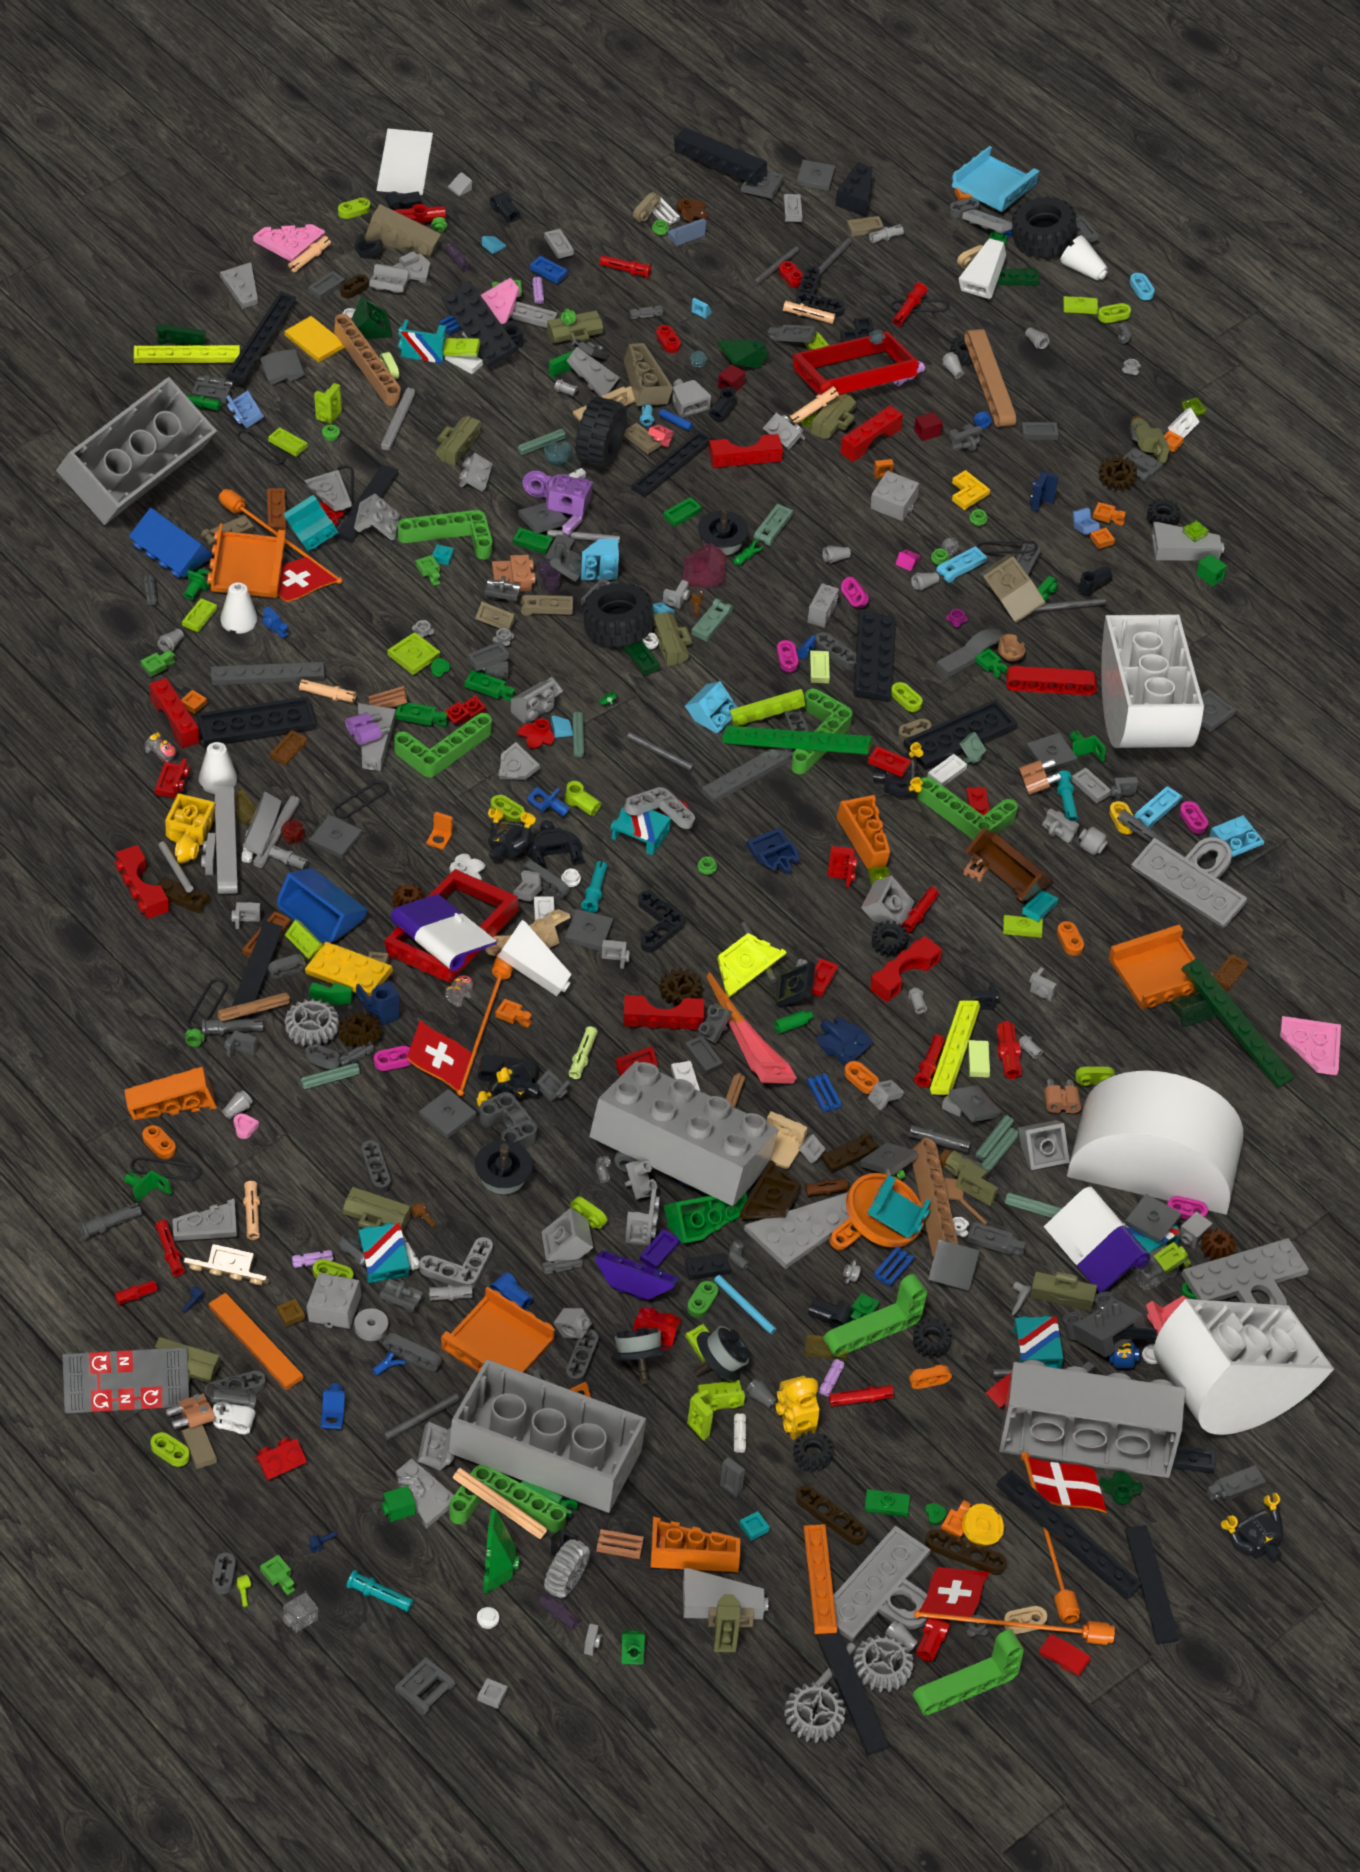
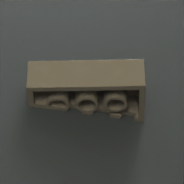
M379 204L371 218L365 240L374 241L381 239L385 246L406 252L414 251L416 254L421 253L424 257L430 258L437 247L441 234Z
M644 343L629 344L623 361L636 405L668 404L673 390L671 383Z

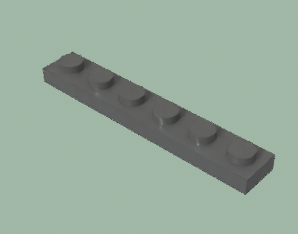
M323 662L211 667L212 685L301 682L302 679L324 681Z
M773 747L702 787L701 793L714 804L792 760L793 752L796 749Z

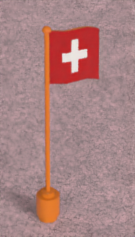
M224 489L220 493L219 501L225 508L234 514L243 511L275 536L278 535V532L245 509V499L236 492ZM285 538V543L305 558L287 563L281 567L278 597L285 602H290L302 598L321 587L333 583H342L343 579L341 577L338 578Z
M496 956L492 973L497 978L472 1053L456 1041L431 1029L420 1020L407 1059L417 1068L445 1082L457 1091L458 1096H463V1090L500 981L510 978L514 967Z
M938 1567L931 1578L928 1594L922 1607L914 1612V1616L917 1619L919 1617L1081 1633V1637L1085 1638V1643L1107 1645L1108 1643H1113L1115 1636V1627L1106 1622L1087 1621L1086 1625H1082V1629L972 1618L979 1605L983 1584L990 1575V1572Z

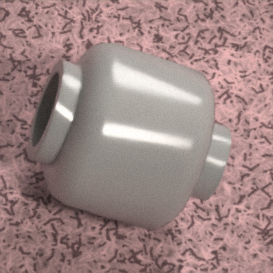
M1090 827L1088 830L1084 829L1078 837L1081 839L1080 847L1091 855L1100 854L1108 843L1106 841V834L1095 827Z

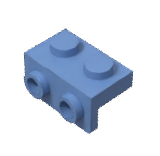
M248 390L234 400L230 395L226 397L229 401L227 406L232 413H236L234 415L235 419L239 424L243 423L246 428L264 417Z

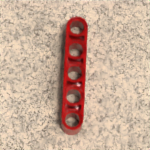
M1012 666L1006 670V685L1011 691L1093 695L1097 691L1096 674L1093 671Z

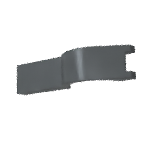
M985 629L978 632L964 647L937 661L936 667L946 677H950L974 664L976 655L982 653L989 646L999 643L1003 635L1001 630Z

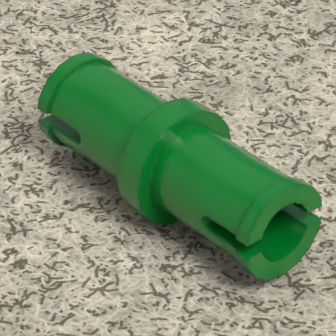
M186 394L187 398L199 409L204 410L207 408L219 411L221 408V400L206 398L204 395L199 397Z

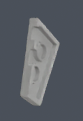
M251 262L220 272V278L242 309L258 304Z
M578 347L575 348L567 359V362L575 372L589 383L587 386L591 390L594 389L600 397L608 394L620 378Z
M339 470L304 480L305 486L333 511L344 510L352 506Z
M234 1199L228 1200L226 1204L217 1206V1204L210 1206L208 1210L200 1213L195 1211L174 1218V1241L237 1237Z
M412 1458L396 1471V1477L401 1486L409 1487L415 1501V1510L423 1520L425 1528H428L449 1510V1503L454 1495Z

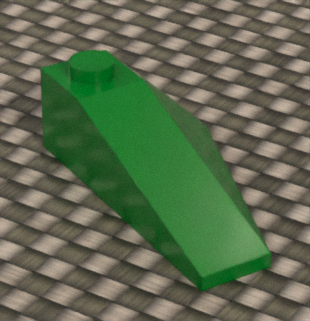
M745 1192L733 1206L713 1196L664 1205L668 1227L682 1244L702 1240L707 1235L717 1231L723 1225L740 1216V1211L748 1199L747 1193Z
M492 1508L488 1526L485 1560L486 1573L484 1574L483 1593L486 1594L513 1578L514 1569L518 1570L520 1556H516V1546L497 1510Z

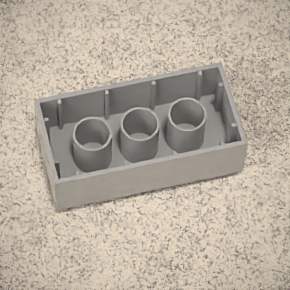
M168 377L70 451L56 471L105 525L201 451L217 430L171 378Z
M635 1061L599 1097L589 1137L640 1162L649 1161L651 1167L733 1206L765 1170L771 1159L779 1129L766 1123V1120L758 1114H747L730 1106L729 1101L723 1097L709 1096L694 1089L693 1084L687 1080H675L659 1072L658 1068L651 1063Z
M486 1359L452 1419L449 1453L609 1513L642 1451L646 1418Z
M1027 1360L1023 1363L1014 1362L1004 1407L999 1452L1015 1455L1028 1452L1030 1457L1169 1478L1182 1432L1185 1388L1176 1387L1171 1382L1162 1379L1143 1382L1131 1380L1129 1376L1122 1373H1112L1104 1376L1090 1374L1086 1369L1076 1366L1068 1367L1064 1370L1046 1367L1045 1364L1037 1360Z

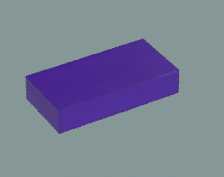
M663 1229L640 1255L639 1261L649 1267L659 1269L678 1247L680 1240Z

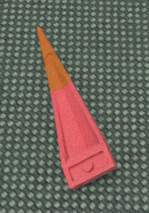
M709 972L707 979L720 1006L732 1011L728 1022L751 1070L758 1075L761 1083L793 1084L797 1077L789 1063L772 1049L751 1027Z

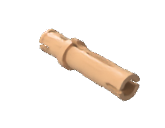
M323 236L316 243H312L309 249L288 264L289 268L295 265L291 271L297 272L315 256H319L322 250L330 246V240L324 243L328 237Z
M787 300L783 311L797 314L798 317L805 316L832 325L836 315L807 307L803 303L796 304Z
M832 386L822 395L818 394L816 399L790 415V419L793 420L798 416L793 421L794 424H798L819 408L827 406L828 402L839 396L838 392L830 395L836 390Z
M302 679L300 682V691L330 697L334 701L355 702V691L344 690L340 686L333 687Z
M247 1181L244 1184L245 1198L243 1199V1204L246 1207L247 1238L256 1240L260 1237L258 1215L260 1198L257 1195V1182Z

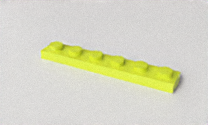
M240 345L134 346V363H234L240 354Z
M959 1001L930 1087L932 1095H948L950 1090L953 1089L980 1009L979 1001Z

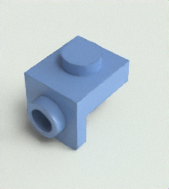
M1089 508L1073 511L1074 529L1084 535H1090L1091 532L1100 530L1099 523L1091 519Z

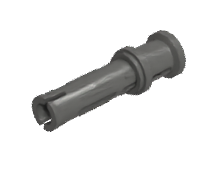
M201 1018V1032L204 1036L206 1034H219L220 1036L226 1032H234V1030L238 1032L263 1031L262 1018L220 1021V1019L205 1020V1018Z
M134 1203L104 1216L96 1215L94 1219L87 1222H78L79 1232L84 1240L95 1233H104L106 1228L140 1216L142 1214L140 1206H138V1203Z

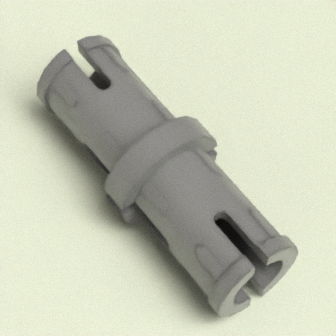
M901 224L889 228L884 227L882 230L869 233V239L871 243L881 240L887 241L892 237L903 235L904 230Z
M273 845L269 852L270 857L284 862L286 866L290 865L300 870L307 869L309 860L297 856L291 850L286 851Z
M450 1284L447 1287H429L430 1301L447 1299L448 1301H453L460 1298H472L471 1285L453 1286Z

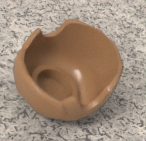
M1002 635L998 643L999 655L1011 662H1016L1023 658L1026 652L1024 642L1019 643L1016 635Z

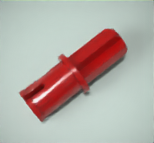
M150 1281L138 1286L133 1284L130 1288L114 1292L117 1304L121 1305L135 1299L138 1301L140 1300L139 1297L156 1292L157 1285L155 1281Z

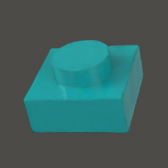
M436 544L432 556L437 563L449 566L454 554V548Z
M758 1511L741 1519L739 1522V1526L750 1541L768 1533L770 1529Z

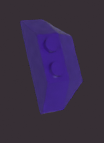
M604 1250L595 1259L609 1286L614 1287L619 1292L634 1294L636 1298L642 1300H649L672 1289L680 1279L677 1276Z

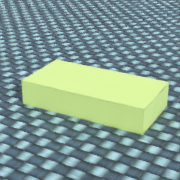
M810 651L811 683H829V651Z
M969 1040V1077H989L988 1041Z

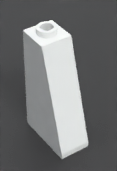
M988 239L958 278L961 291L991 299L1006 258L1004 242Z
M522 920L497 957L555 996L560 991L565 992L570 985L568 979L571 973L528 924Z

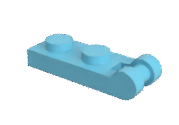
M975 546L940 564L936 572L939 575H943L948 583H951L956 577L985 563L987 556Z
M1167 786L1138 810L1134 817L1136 819L1140 818L1141 822L1151 829L1159 819L1181 802L1182 796Z

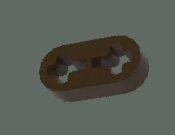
M359 274L340 285V295L343 298L350 299L368 289V277Z

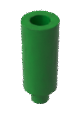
M801 1010L774 1020V1028L778 1034L808 1024V1020L813 1018V1014L811 1011L805 1012Z

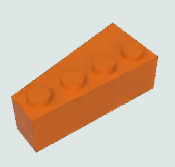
M875 795L841 801L836 816L868 871L886 868L890 855L886 834L883 833L882 829L883 823L879 818V809L875 804Z
M203 1067L173 1074L166 1078L153 1080L149 1083L124 1090L127 1108L133 1120L160 1117L161 1113L165 1112L175 1115L179 1114L180 1110L191 1109V1112L200 1111L201 1107L208 1106L210 1109H217L214 1089Z
M653 1516L651 1568H690L704 1571L738 1572L740 1538L717 1532L706 1533L697 1527H692V1529L682 1527L680 1523L671 1521V1523L662 1522L661 1518Z

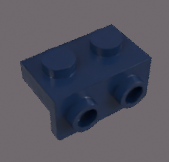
M1042 471L1038 480H1034L1032 484L1034 492H1032L1029 501L1032 503L1031 511L1038 512L1043 501L1051 504L1054 503L1058 476Z

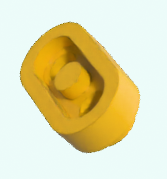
M1121 801L1113 802L1110 806L1109 815L1117 830L1123 834L1133 833L1127 825L1117 819L1118 813H1121L1123 809L1133 816L1128 805Z

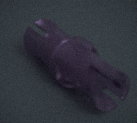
M454 243L446 245L445 251L451 256L453 263H456L462 272L468 271L471 268V264L464 258L463 252L459 251Z
M547 1592L543 1594L545 1598L543 1596L540 1597L538 1604L549 1611L555 1620L559 1619L570 1630L575 1629L573 1625L576 1627L579 1625L580 1618L571 1613L564 1603L560 1604Z

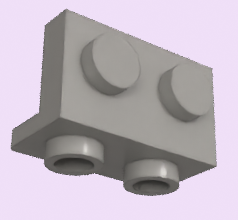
M375 264L374 274L370 279L369 286L374 287L376 290L387 289L393 293L403 292L407 286L409 270Z
M777 412L763 427V430L769 435L779 434L781 444L788 450L799 438L805 439V436L802 434V428L797 424L793 426L787 416H780Z
M474 453L463 462L462 466L464 469L459 476V479H461L459 487L463 488L468 483L483 491L487 485L492 463Z
M431 1422L425 1425L418 1462L439 1471L446 1465H450L454 1457L453 1454L449 1453L451 1427L447 1430Z

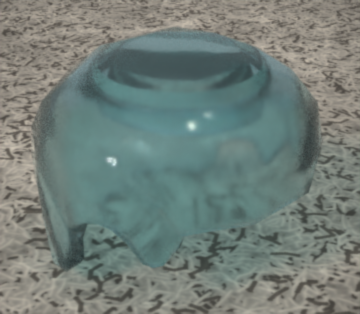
M553 441L550 445L544 447L543 452L549 462L564 464L570 458L572 446L565 441L561 445Z

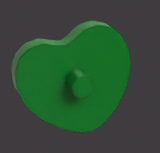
M437 658L432 661L431 672L434 677H441L444 672L449 671L450 665L446 660Z
M615 691L607 693L599 699L600 704L603 705L609 702L612 705V700L617 697V693Z
M930 1503L926 1506L925 1514L929 1517L928 1522L931 1525H939L944 1521L947 1511L943 1506L935 1503Z

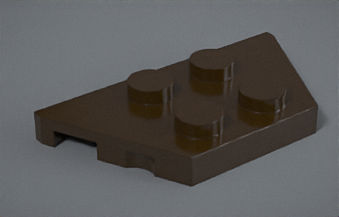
M770 1160L740 1211V1218L786 1217L801 1190V1184L794 1178H791L785 1170L780 1171L775 1167V1162Z

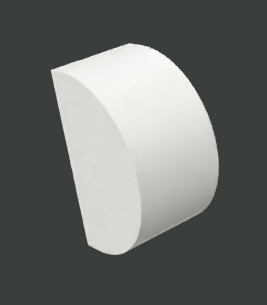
M1106 615L1102 642V699L1106 729L1112 746L1115 748L1192 747L1199 735L1204 704L1180 616Z
M1133 1071L1115 1075L1099 1083L1086 1098L1067 1177L1141 1195L1148 1194L1151 1197L1167 1201L1174 1196L1198 1200L1205 1203L1209 1211L1227 1215L1243 1143L1242 1122L1235 1109L1221 1095L1206 1085L1187 1077L1159 1071Z
M1185 1299L1167 1319L1154 1345V1357L1174 1386L1185 1388L1184 1402L1201 1427L1209 1433L1219 1435L1246 1431L1274 1419L1308 1396L1334 1370L1294 1312L1287 1305Z

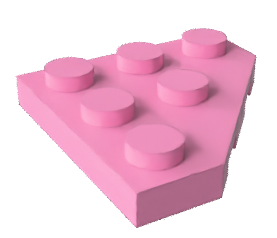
M313 224L305 225L302 228H295V225L281 226V229L272 230L271 227H264L253 236V241L292 262L309 249L312 243H316L323 236H326V232Z
M509 278L481 294V296L499 322L504 324L508 322L509 316L513 313L516 297H519L520 290L516 283Z
M1282 1016L1280 1037L1317 1073L1337 1075L1339 1070L1341 1025Z

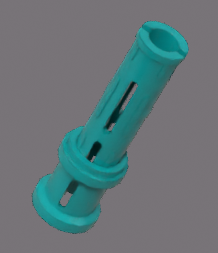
M1065 770L1059 771L1057 773L1060 774L1061 779L1056 781L1058 783L1057 792L1062 797L1066 819L1074 821L1075 818L1077 822L1078 816L1073 799L1074 786L1071 784V773Z
M601 861L595 864L590 887L585 890L586 897L581 904L584 911L591 913L596 912L599 908L598 900L602 897L601 887L608 867L605 862L600 867Z
M353 1570L346 1585L347 1588H354L363 1592V1595L366 1597L372 1595L405 1612L410 1610L413 1604L412 1598L410 1599L378 1584L375 1578L365 1577L359 1574L358 1570Z

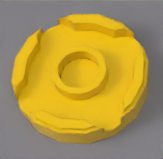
M984 1503L975 1504L965 1512L962 1519L963 1532L968 1540L982 1547H990L998 1542L1004 1532L1003 1519L1000 1514L994 1511L995 1509L992 1506Z

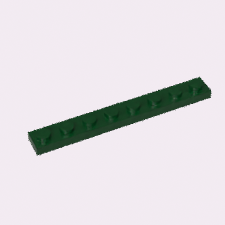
M1197 958L1184 965L1181 969L1182 972L1272 1084L1279 1089L1294 1079L1293 1074L1201 960Z

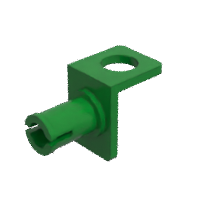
M200 568L195 573L188 570L189 585L183 593L185 598L193 600L199 589L207 592L211 584L205 581L203 575L208 576L209 571Z
M1076 730V733L1073 731L1070 734L1069 738L1073 741L1072 751L1076 757L1094 752L1101 761H1105V746L1095 735L1084 738L1078 730Z
M152 1170L143 1178L129 1171V1174H126L124 1178L126 1184L133 1186L134 1196L138 1202L155 1187L168 1195L172 1193L169 1180ZM159 1180L163 1182L165 1187L160 1184Z
M622 1630V1664L642 1665L644 1663L645 1634L643 1630Z

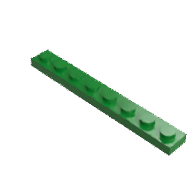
M727 726L722 736V741L726 744L868 754L873 743L872 736Z

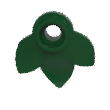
M1124 1470L1116 1471L1112 1478L1101 1477L1099 1481L1102 1490L1110 1493L1113 1501L1121 1505L1127 1504L1132 1499V1496L1139 1494L1143 1488L1142 1482L1132 1481L1131 1475Z

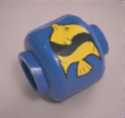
M1131 1341L1125 1343L1109 1355L1110 1363H1113V1366L1117 1369L1134 1368L1135 1362L1140 1361V1350L1135 1349V1344Z

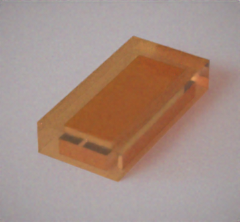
M291 730L270 752V759L286 766L307 744V738Z
M1231 954L1213 977L1224 990L1229 991L1248 968L1249 963Z

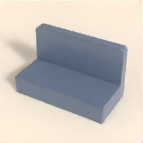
M703 218L669 230L668 237L678 246L705 236L706 220Z

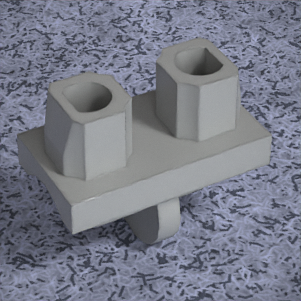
M1053 809L1047 811L1046 819L1042 826L1049 830L1051 836L1057 835L1067 843L1072 842L1079 828L1078 823L1069 821L1060 811L1056 812Z
M635 1161L625 1164L630 1180L625 1182V1187L632 1186L636 1200L651 1197L652 1188L657 1190L658 1187L656 1181L653 1179L649 1180L648 1172L652 1169L650 1162Z

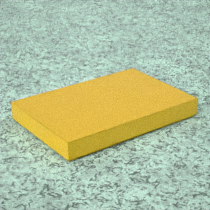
M312 316L285 330V336L318 363L345 348L335 334Z

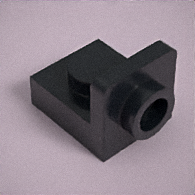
M990 983L989 991L979 990L971 992L970 1001H979V1010H994L995 1002L999 1000V992L995 990L994 983Z

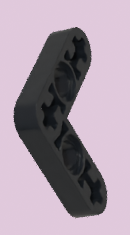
M808 266L804 271L795 303H803L807 307L836 314L835 317H840L844 313L843 302L814 294L819 282L820 270L816 266ZM805 285H810L812 289L805 290L803 287ZM817 302H822L824 306L817 307L815 304Z
M643 891L639 894V907L659 921L641 937V949L652 953L683 929L685 918L682 913L653 892ZM662 908L665 909L666 912L658 913L656 910ZM666 930L668 933L665 935H661L658 933V931Z

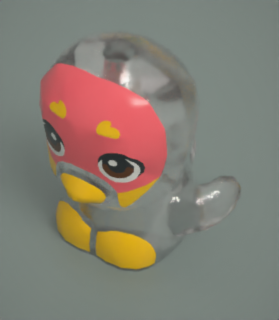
M158 732L152 734L144 744L146 753L153 751L160 760L165 762L172 760L176 754L175 747L167 740H162Z
M464 975L456 977L451 986L446 989L445 998L455 1006L461 1007L465 997H472L469 993L473 988L472 979Z

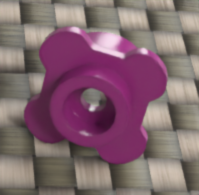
M953 609L950 615H946V620L950 621L954 627H959L962 623L968 621L965 613L960 609Z

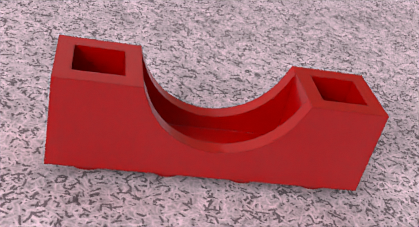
M891 405L842 437L840 453L850 461H856L865 455L869 445L877 436L885 434L887 437H891L900 431L903 414Z
M779 434L761 435L758 443L749 447L733 445L727 439L709 440L708 455L712 468L782 461L783 447Z
M164 678L149 683L150 700L157 711L163 710L166 714L174 738L181 749L198 744V726L168 679Z
M136 845L116 852V861H114L116 870L118 872L121 871L122 880L125 885L129 886L132 899L137 900L140 913L143 912L145 917L149 919L169 912L168 898L161 885H149L139 879L146 871L145 857L139 846Z
M926 936L919 941L916 940L906 951L903 950L896 959L889 961L883 969L876 971L871 976L870 990L888 1003L901 993L902 979L900 975L911 969L929 971L940 962L942 948Z
M625 995L623 1026L698 1030L704 1020V999L684 998L681 1004L675 1008L659 1009L649 1004L645 996Z

